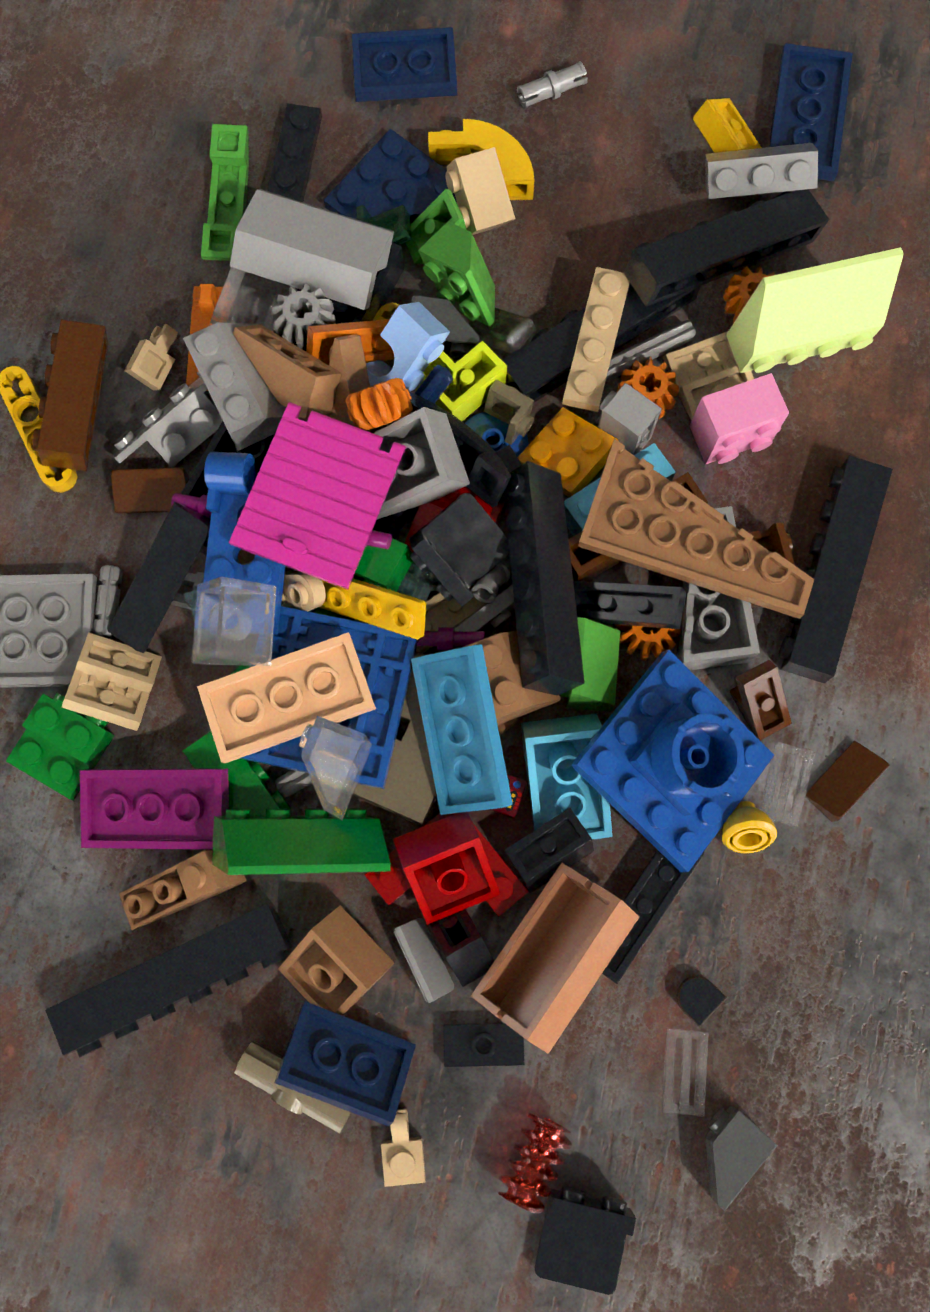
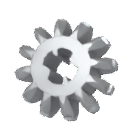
M306 283L302 290L297 292L290 285V295L278 294L277 302L279 306L272 307L275 332L291 343L296 342L297 347L302 350L307 343L308 326L336 323L335 315L332 314L334 311L332 301L325 299L324 292L320 288L311 292L310 286Z

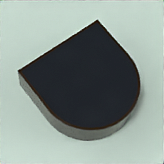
M696 976L685 979L677 990L679 1007L699 1027L727 998L708 979Z

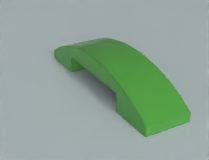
M212 124L210 145L212 174L208 220L203 225L202 260L231 261L235 230L246 211L249 167L248 127L246 125Z

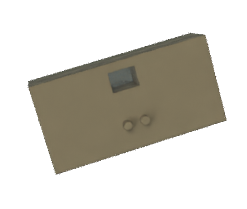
M416 652L414 658L425 655ZM412 667L385 788L380 789L354 783L351 793L358 799L423 827L436 802L437 794Z

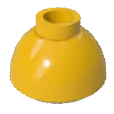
M750 801L740 802L722 828V842L724 846L738 853L761 851L770 846L777 837L774 822L765 812L756 808L755 804Z

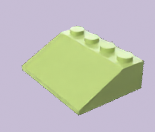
M902 248L764 277L726 334L740 373L752 370L756 373H761L773 368L777 364L787 362L788 365H795L811 356L820 355V357L824 358L837 353L841 349L852 347L853 350H858L871 344L873 337L884 326L904 255Z

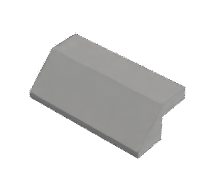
M257 189L235 230L230 267L289 286L291 285L301 290L306 283L310 286L311 292L320 288L326 298L366 310L370 307L377 271L387 267L394 231L269 191Z

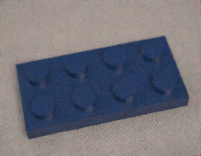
M785 43L781 54L769 147L813 143L818 150V179L834 181L838 174L853 53Z

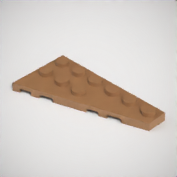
M614 438L578 547L800 619L804 615L814 582L811 576L778 553H772L753 540L754 536L744 529L739 530L723 519V514L676 481L671 482L653 469L654 466L643 458L640 460L625 449V445Z

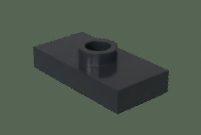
M505 1023L443 1025L444 1067L525 1065L524 1038Z

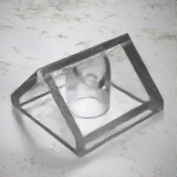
M219 577L198 584L192 663L271 666L276 586L227 577Z

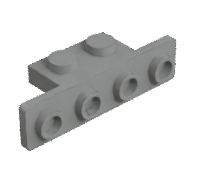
M199 371L197 372L199 378L189 387L185 383L172 392L169 396L172 401L160 410L158 407H155L142 418L143 425L134 433L130 430L126 431L114 442L113 445L116 448L112 453L118 463H121L143 443L148 441L171 467H174L218 430L223 420L217 408L204 394L208 389Z

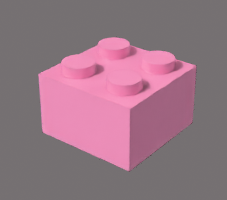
M772 373L702 397L689 427L705 464L717 461L718 464H723L735 459L740 452L749 449L752 452H758L769 447L773 443L772 441L777 432L781 430V426L787 418L789 411Z

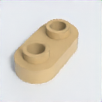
M298 570L285 571L281 606L308 612L324 604L326 592L322 580Z

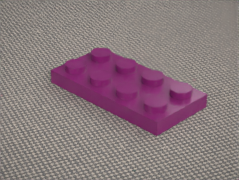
M228 768L80 770L81 848L213 849L214 816H226V809H229Z

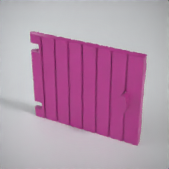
M289 402L232 533L229 544L348 590L406 446L394 442L389 453L379 450L383 437L313 410L307 422L298 419L301 406Z

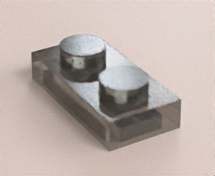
M495 308V321L490 327L478 320L469 323L478 334L479 342L483 340L486 345L508 353L523 347L526 340L537 331L532 319Z

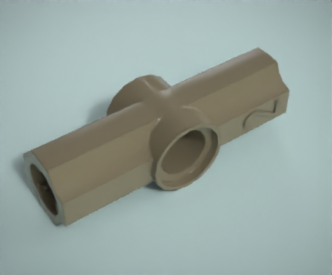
M254 1040L251 1041L241 1056L234 1073L254 1084V1086L270 1093V1098L283 1108L296 1114L305 1113L340 1134L351 1112L274 1083L283 1057Z

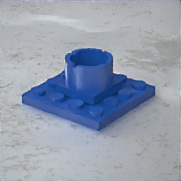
M281 606L278 636L258 634L250 667L349 632L376 709L240 759L384 789L411 675V658L415 657L419 639L407 637L371 624Z
M670 650L661 652L571 766L680 872H689L774 757V754Z

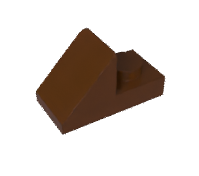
M767 660L736 677L738 686L730 690L731 696L751 731L760 741L792 724L776 665Z

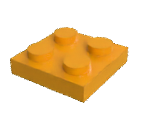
M562 407L517 458L521 464L529 461L561 473L563 494L571 497L585 488L604 467L615 437Z

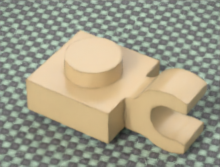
M164 324L163 328L156 326L151 333L150 341L147 339L139 341L124 371L153 391L160 390L175 361L167 352L176 339L178 332L167 324Z
M407 1108L397 1109L394 1122L390 1125L393 1140L381 1142L384 1185L389 1187L425 1183L426 1174L422 1136L410 1138Z

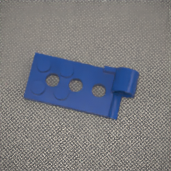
M212 451L206 458L204 469L205 482L208 488L206 509L212 513L198 628L212 631L278 636L286 566L255 555L249 564L241 565L238 559L241 549L229 544L256 479L254 457L250 453ZM248 583L251 588V595L246 602L239 604L234 599V591L238 585Z

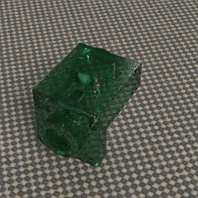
M364 205L356 207L357 220L394 231L392 243L400 245L412 240L410 216L404 205L371 217Z

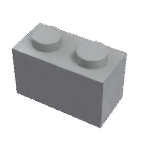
M625 383L617 393L612 390L605 397L599 409L602 410V413L598 417L596 424L599 425L600 429L617 438L620 443L625 445V449L628 452L636 455L652 438L662 408Z

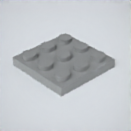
M94 574L0 575V688L69 687L88 632L93 633L97 592V577Z

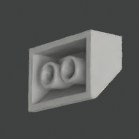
M217 322L184 337L183 340L239 451L274 435L286 407L277 402L233 335L235 327L258 324Z

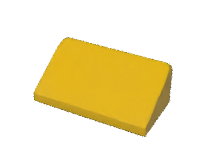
M730 98L707 99L693 117L694 122L714 153L762 148Z

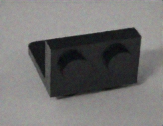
M470 493L460 495L409 538L410 545L414 550L409 556L423 573L430 569L438 578L434 585L448 602L455 598L462 607L474 598L470 587L510 555L508 538Z
M562 1186L561 1191L550 1188L534 1266L536 1275L543 1279L607 1295L613 1294L617 1287L626 1235L633 1236L636 1217L631 1208L627 1207L625 1201L613 1197L603 1196L602 1201L586 1197V1192L576 1188Z

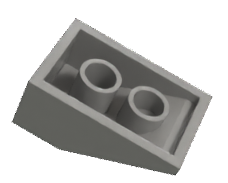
M423 407L373 433L383 437L379 450L389 453L394 442L406 446L377 519L440 499L470 484L446 413Z

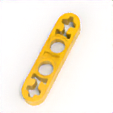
M19 366L6 367L0 372V394L41 480L49 489L54 492H66L73 488L77 481L76 470L61 468L63 478L57 481L54 478L55 472L53 467L42 466L38 451H33L34 430L41 429L43 418H39L38 413V416L33 421L24 422L21 420V414L27 407L34 406L39 410L41 396L34 381ZM18 379L20 381L19 387L25 396L19 398L12 389L13 380Z

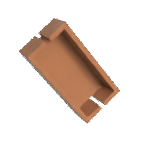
M561 863L470 997L500 1018L501 1021L527 1041L549 1054L640 916L620 898L596 883H592L588 878L564 863Z

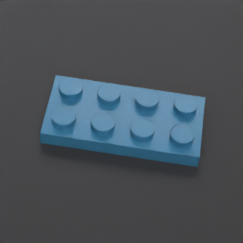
M482 644L411 658L440 815L497 809L513 805Z

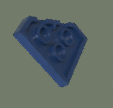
M390 129L323 200L324 205L329 211L363 222L385 221V224L413 222V218H417L445 189H448L445 178L447 170Z

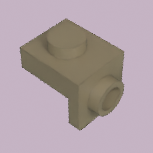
M496 379L489 388L484 412L509 424L505 442L512 445L519 435L524 437L532 426L534 417L530 414L534 400L520 393L516 388Z

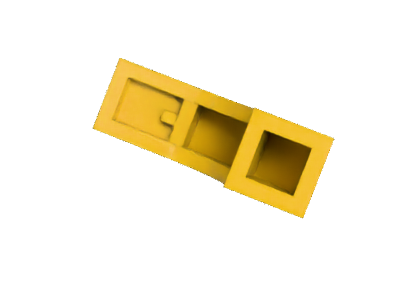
M463 119V131L441 130L439 132H428L429 157L439 165H449L455 158L495 147L510 200H533L534 171L531 161L522 145L507 131L488 122Z

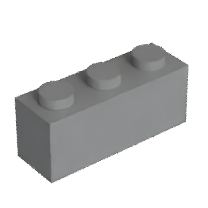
M813 143L705 154L706 192L709 199L817 188L818 150Z

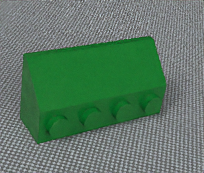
M235 808L226 809V816H214L212 865L227 875L390 871L391 863L380 819L367 815V809L344 808L343 815H329V809L307 808L305 809V815L290 816V809L270 808L266 809V816H250V809Z

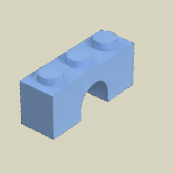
M420 302L399 305L380 334L393 350L394 365L393 368H390L384 361L379 360L366 363L370 386L393 378L403 379L405 387L411 392L424 380L425 374L423 372L429 363L436 360L443 352V342L450 331Z

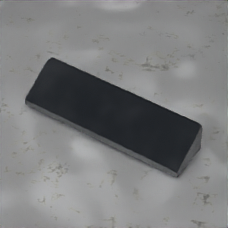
M176 502L173 503L108 628L109 633L136 651L145 653L209 534L210 518Z

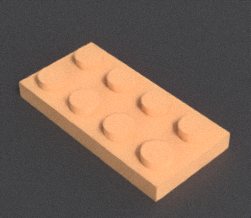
M349 632L197 686L220 760L224 764L376 709Z

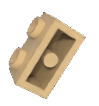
M495 147L455 158L446 166L445 178L447 187L455 194L466 229L472 232V235L504 226L515 220Z

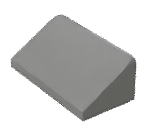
M417 918L395 928L394 934L425 1001L431 1003L454 989V983L424 919Z

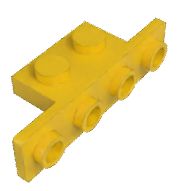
M352 579L348 590L322 580L326 598L324 604L319 608L414 639H420L424 636L426 602L424 600L356 579Z

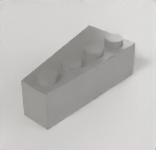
M732 506L714 508L724 515L723 519L736 527ZM683 581V589L686 591L680 625L681 633L679 634L677 658L689 670L751 662L760 653L751 603Z

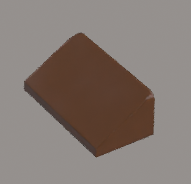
M183 468L112 470L111 481L115 512H169L172 507V496L175 493H182L190 477Z
M853 741L803 796L831 822L838 821L882 775L890 764L857 741Z

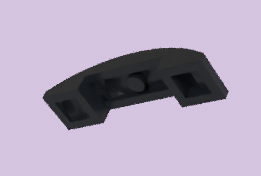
M409 392L413 407L411 413L426 407L447 414L470 482L466 487L492 508L497 506L511 478V474L501 458L484 439L457 417L429 400Z

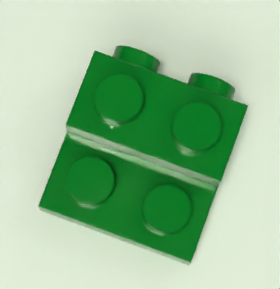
M56 692L53 698L42 694L22 724V727L26 728V730L6 759V762L64 797L74 801L80 791V770L94 769L115 735L104 729L108 722L87 715L83 717L74 711L62 708L65 697Z

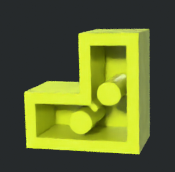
M483 340L456 363L443 351L436 360L429 363L423 372L425 380L437 365H441L444 368L447 367L451 371L450 374L453 376V380L435 404L461 421L465 420L486 402L489 388L496 379L506 384L507 365Z

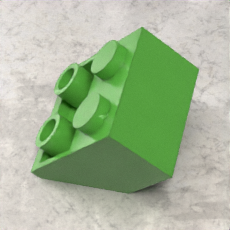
M447 222L418 250L425 264L423 270L434 282L438 290L436 292L437 298L448 299L469 320H478L490 327L495 321V284L472 232Z
M577 617L585 684L560 694V697H567L566 708L611 712L615 706L620 630L587 618Z

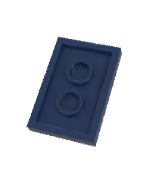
M453 27L352 34L356 102L458 96Z
M305 1001L300 1008L274 1083L389 1127L393 1124L416 1044Z

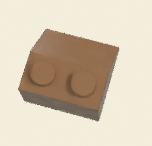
M517 631L499 633L467 645L482 644L498 725L561 700L559 695L556 696L522 688Z
M340 905L308 932L278 969L309 1003L343 1016L392 967L394 962Z

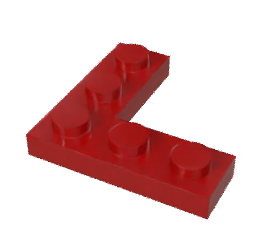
M439 813L426 825L446 818L455 813L440 815ZM474 825L500 891V895L488 899L486 902L499 917L529 891ZM396 849L389 854L391 863L389 872H367L365 874L366 878L388 906L411 888Z

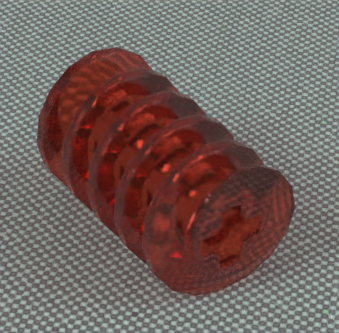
M528 1112L527 1117L536 1126L534 1129L521 1128L520 1132L529 1142L527 1145L514 1144L513 1148L522 1158L521 1160H507L506 1163L515 1173L514 1176H500L499 1179L508 1189L507 1192L499 1191L498 1194L527 1211L542 1213L545 1205L537 1196L549 1197L551 1195V1188L544 1180H557L558 1173L550 1164H564L565 1157L557 1148H571L572 1142L564 1134V1132H571L548 1118Z

